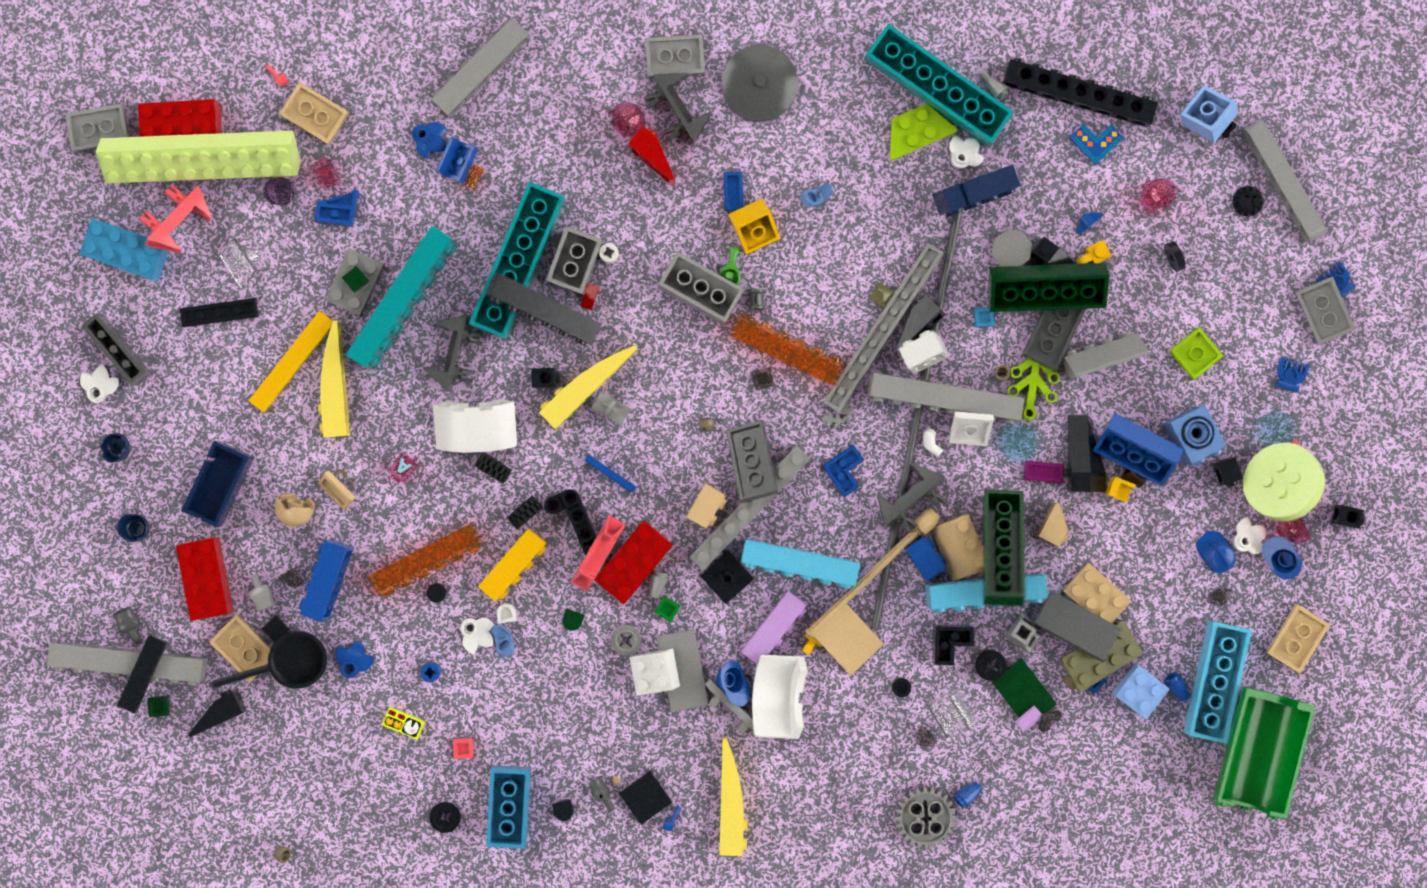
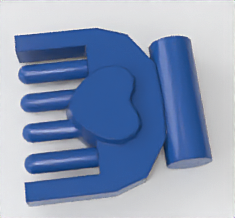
M1338 261L1336 263L1337 266L1333 265V268L1339 275L1332 268H1329V271L1333 275L1332 277L1341 296L1344 297L1356 286L1353 282H1349V272ZM1326 271L1325 275L1330 278L1331 275ZM1321 275L1320 277L1316 278V281L1320 282L1322 281L1321 278L1323 280H1325L1326 278L1324 275Z
M1281 356L1277 368V376L1280 380H1277L1276 387L1297 393L1299 386L1296 384L1303 383L1306 379L1310 365L1305 364L1304 367V363H1301L1298 372L1299 362L1297 361L1295 367H1293L1294 360H1291L1287 369L1289 358L1285 360V357Z

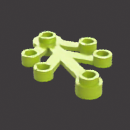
M1027 359L1019 366L1011 368L1010 376L1012 378H1019L1024 370L1032 366L1031 374L1007 389L1009 396L1016 397L1019 391L1029 385L1026 406L1023 407L1022 419L1025 421H1031L1037 415L1034 408L1037 386L1045 396L1046 402L1053 403L1057 400V394L1051 391L1040 377V368L1048 376L1047 379L1050 384H1056L1060 381L1058 373L1030 359ZM1014 369L1019 370L1018 376L1013 375ZM1052 375L1057 377L1056 382L1051 381ZM1011 388L1016 389L1015 395L1010 393ZM1049 394L1054 395L1053 401L1048 399ZM1027 410L1032 411L1031 417L1026 415Z

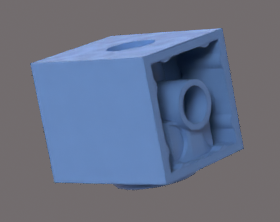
M1206 405L1195 406L1162 423L1170 441L1184 448L1180 458L1182 464H1189V466L1199 465L1205 462V457L1217 456L1222 453L1221 449L1227 447Z

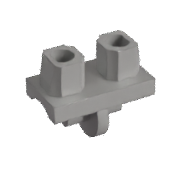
M600 392L592 406V409L620 425L623 424L631 408L603 392Z

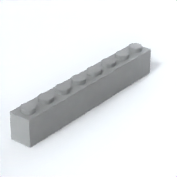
M871 373L867 394L868 397H872V401L883 402L886 399L891 400V404L902 405L904 402L910 403L909 407L921 409L922 405L928 406L930 411L940 412V409H946L949 414H954L955 411L994 415V421H996V418L1003 419V423L1015 424V421H1021L1025 399L878 373Z
M795 446L774 468L778 492L810 460L798 446ZM776 494L740 503L690 555V558L704 570Z
M54 641L49 643L47 666H53V670L59 671L71 668L73 669L72 672L84 673L85 670L92 671L91 674L103 675L106 672L111 673L110 676L123 677V674L131 675L141 651ZM163 653L151 681H161V679H168V683L187 681V685L198 686L199 683L205 681L208 658Z

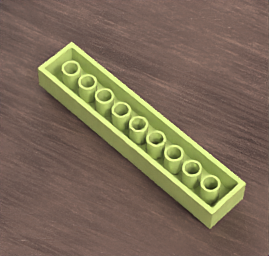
M294 131L100 138L96 149V155L106 183L298 176L300 157Z

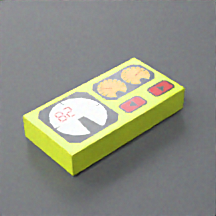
M390 706L382 725L418 740L426 721Z

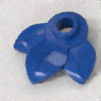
M431 122L428 125H416L412 130V138L416 142L417 152L422 157L428 158L431 151H445L446 143L441 135L445 133L447 127L438 122ZM420 130L425 132V136L422 138L418 136Z
M361 641L353 643L348 649L339 646L336 650V660L341 665V674L346 678H353L359 672L367 671L374 662V656L365 655L364 645ZM348 665L353 666L354 669L352 672H349L347 670Z

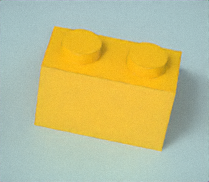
M763 198L728 214L746 255L781 239L770 209Z

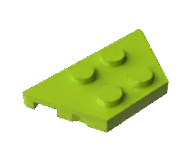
M927 103L892 118L890 162L958 132V129Z

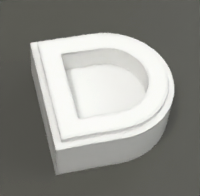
M504 603L498 607L496 612L498 624L518 621L516 609L512 604Z

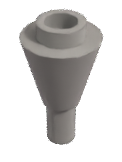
M985 70L979 73V76L986 82L995 99L1002 101L1009 95L1008 90L1010 87L992 78Z

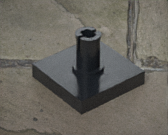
M729 550L700 575L725 604L754 579Z

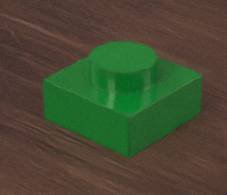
M664 596L655 613L671 622L681 605Z

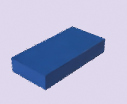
M742 171L723 172L725 211H736L744 207Z

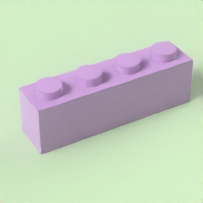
M787 590L741 649V652L756 664L761 655H770L769 653L772 649H777L783 642L781 638L785 632L789 634L794 628L793 622L797 617L800 619L807 611L805 609L806 604Z

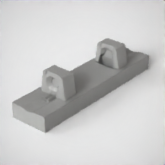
M709 678L705 682V686L715 694L710 699L709 704L714 708L720 701L726 704L743 720L737 727L741 734L749 727L753 730L752 716L741 706L733 705L728 700L725 692L717 686L716 682Z

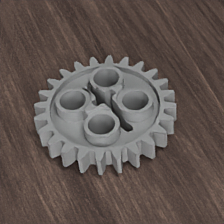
M923 785L922 791L916 786L915 793L909 789L910 796L907 797L903 794L904 802L898 801L901 808H895V811L899 813V815L894 816L895 820L900 821L895 824L896 828H901L898 831L899 835L905 834L903 840L907 841L910 839L909 844L911 846L916 842L918 849L922 844H924L926 850L929 844L933 848L936 847V842L943 845L941 839L949 840L946 834H953L954 832L950 827H956V824L952 821L957 819V816L952 814L956 811V808L949 807L953 803L952 800L946 801L948 795L944 794L941 796L942 791L940 789L935 793L933 786H931L929 791H927L925 785ZM924 800L927 801L926 812L930 817L927 818V834H924L925 822L921 818L925 815L923 806ZM934 803L940 805L939 810L936 812L930 811V807ZM913 804H920L921 807L918 812L911 811ZM914 823L921 824V828L918 831H912L911 826ZM933 823L940 824V828L937 831L930 829Z

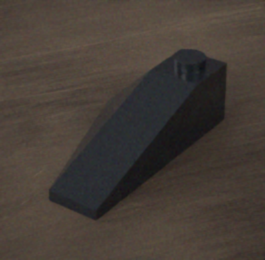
M1068 415L1067 492H1106V471L1100 454L1093 451L1096 441L1087 415Z

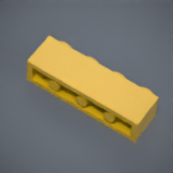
M528 528L478 587L495 602L498 599L502 601L508 595L509 591L507 589L510 585L515 586L521 580L520 574L523 570L528 571L533 566L534 562L532 560L536 555L540 557L546 551L545 545L547 542L531 528Z

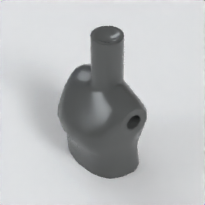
M131 606L115 612L112 616L117 623L118 631L120 633H129L134 643L141 641L136 631L141 622Z
M601 776L590 782L591 795L603 801L609 813L614 811L615 807L610 799V789L605 784L603 777Z

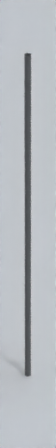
M961 178L960 184L968 181V179ZM962 212L953 216L936 304L942 310ZM940 321L931 329L930 332L934 331L938 334ZM931 366L922 371L921 381L928 382ZM922 405L921 409L915 408L897 500L906 493L923 410ZM895 521L891 525L886 554L896 544L899 521ZM892 561L882 570L871 628L879 629Z

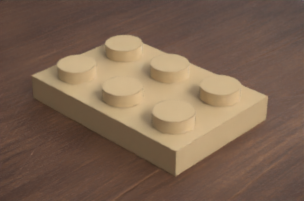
M299 82L279 114L330 145L349 112Z
M1088 562L1062 590L1077 605L1110 623H1113L1131 602L1126 595Z
M1295 604L1265 653L1301 674L1330 624L1300 605Z
M238 614L209 641L239 673L268 664V654L271 647ZM253 676V677L247 678L246 680L250 683V682H252L257 676Z

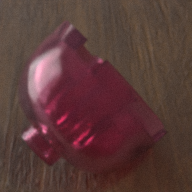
M619 103L608 112V117L611 115L613 118L610 121L612 126L623 138L628 136L632 139L641 127L646 125L644 110L641 106L634 103Z
M1165 178L1148 180L1142 186L1140 203L1150 216H1155V211L1161 207L1163 211L1176 198L1174 193L1175 191L1179 192V188Z
M1302 517L1292 521H1278L1279 525L1276 526V530L1279 536H1284L1290 543L1299 544L1312 539Z

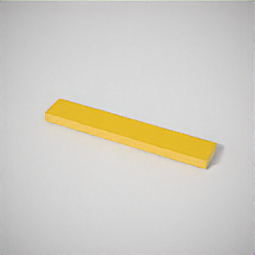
M319 311L249 399V402L265 413L330 331L333 320Z

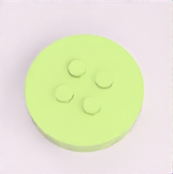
M1292 443L1274 444L1258 452L1247 465L1243 477V490L1249 504L1264 517L1282 522L1292 521L1309 513L1321 499L1325 486V475L1319 461L1308 450Z

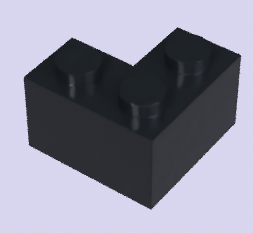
M933 624L932 663L934 665L954 666L955 646L974 647V627L972 625Z

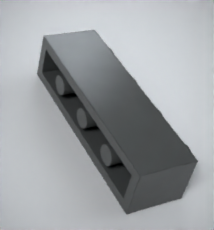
M96 313L81 325L130 385L138 386L152 375V372L104 315Z

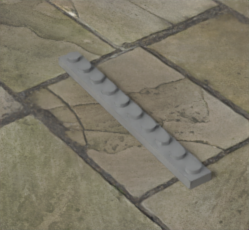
M927 243L823 402L825 405L841 413L943 258V251Z

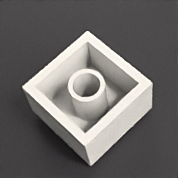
M925 331L919 335L920 338L914 341L912 339L902 344L903 347L899 348L907 368L915 374L950 357L941 337L934 331Z
M673 648L641 653L629 657L637 696L670 691L680 687Z

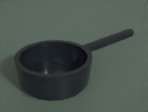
M292 630L282 634L273 643L268 654L267 665L213 680L210 686L217 688L270 672L272 677L285 687L293 689L305 688L314 684L323 675L327 665V653L322 642L313 634L303 630Z

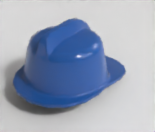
M1206 531L1196 542L1198 554L1213 572L1220 574L1234 567L1236 554L1225 537L1219 532Z
M1275 536L1264 542L1262 546L1263 556L1276 576L1282 579H1292L1299 575L1302 570V561L1293 545L1287 539Z
M728 661L718 670L716 684L725 692L728 700L733 705L744 706L750 699L749 684L741 665L735 661Z

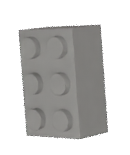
M565 227L546 279L547 283L584 296L598 259L600 248L603 245V240Z

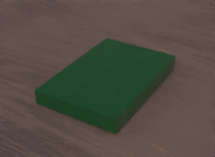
M1022 658L1005 670L1004 675L998 680L991 681L1018 718L1033 706L1044 715L1057 705Z

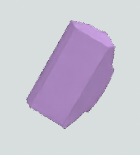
M1033 706L1015 722L1021 731L1032 727L1042 716V713Z

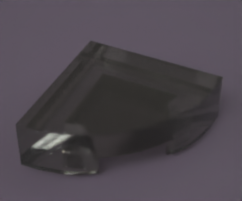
M296 567L278 577L284 584L298 587L305 584Z
M1220 588L1209 594L1206 602L1226 607L1231 589Z
M1059 710L1043 713L1038 729L1041 732L1050 730V726L1055 721L1058 722L1062 713Z
M919 725L915 744L935 748V740L932 733L926 727Z

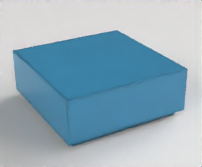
M989 307L974 308L975 327H994V312H990Z

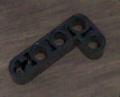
M569 489L549 497L544 502V509L549 514L567 511L586 556L590 545L585 546L584 542H589L593 538L595 540L597 534L580 494L576 490ZM569 492L576 495L574 503H569L566 500V495ZM551 500H555L558 503V508L555 511L549 509L548 504ZM576 510L583 512L584 517L581 521L574 519L573 515ZM583 528L590 529V538L585 539L581 536Z

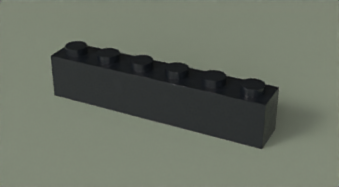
M495 273L486 292L490 296L489 300L497 304L503 302L508 305L507 309L513 312L522 311L527 319L532 321L538 319L542 321V326L550 330L554 327L559 330L558 334L567 338L570 335L576 338L575 342L583 346L586 343L593 344L602 325L500 273Z

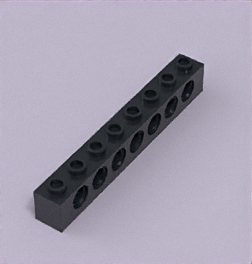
M1019 58L1010 59L1007 64L1002 83L1008 87L1147 128L1153 122L1158 102L1153 101L1152 97H1139L1132 91L1124 90L1122 92L1116 90L1117 88L1111 85H1098V82L1094 80L1084 81L1077 75L1069 74L1067 76L1061 74L1060 70H1047L1040 64L1033 63L1030 65ZM1020 72H1027L1029 79H1023ZM1039 77L1046 78L1047 85H1042L1039 82ZM1057 83H1064L1066 89L1060 90L1057 87ZM1076 88H1081L1084 91V95H1078ZM1094 93H1099L1102 96V101H1097L1094 98ZM1113 98L1120 101L1119 107L1113 104ZM1131 104H1136L1139 111L1134 112L1131 109Z

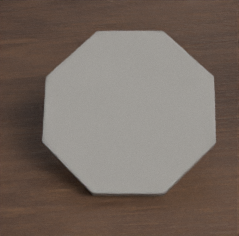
M1007 229L993 240L991 255L1001 267L1022 266L1030 260L1032 243L1022 231Z

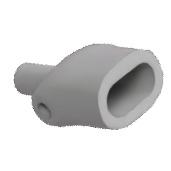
M258 575L250 577L254 588L249 591V597L253 601L257 612L275 606L276 603L271 587L268 584L262 585Z

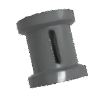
M748 290L750 294V306H748V309H765L763 305L765 290Z

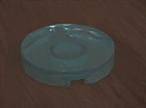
M1272 411L1264 414L1259 419L1256 425V434L1262 445L1268 447L1278 443H1291L1293 440L1295 425L1289 415L1279 411Z
M1022 423L1007 426L999 438L1001 452L1014 461H1023L1034 455L1038 445L1035 431L1030 426Z

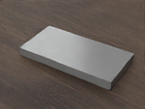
M695 629L657 636L659 650L673 648L680 687L667 691L671 712L709 705Z

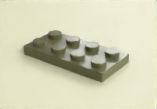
M1125 620L1114 624L1120 627L1121 631L1104 662L1077 648L1059 658L1077 692L1081 693L1143 654Z

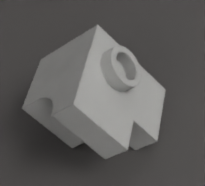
M1023 613L1018 615L1005 635L1007 639L1027 653H1031L1040 638L1036 633L1035 621Z

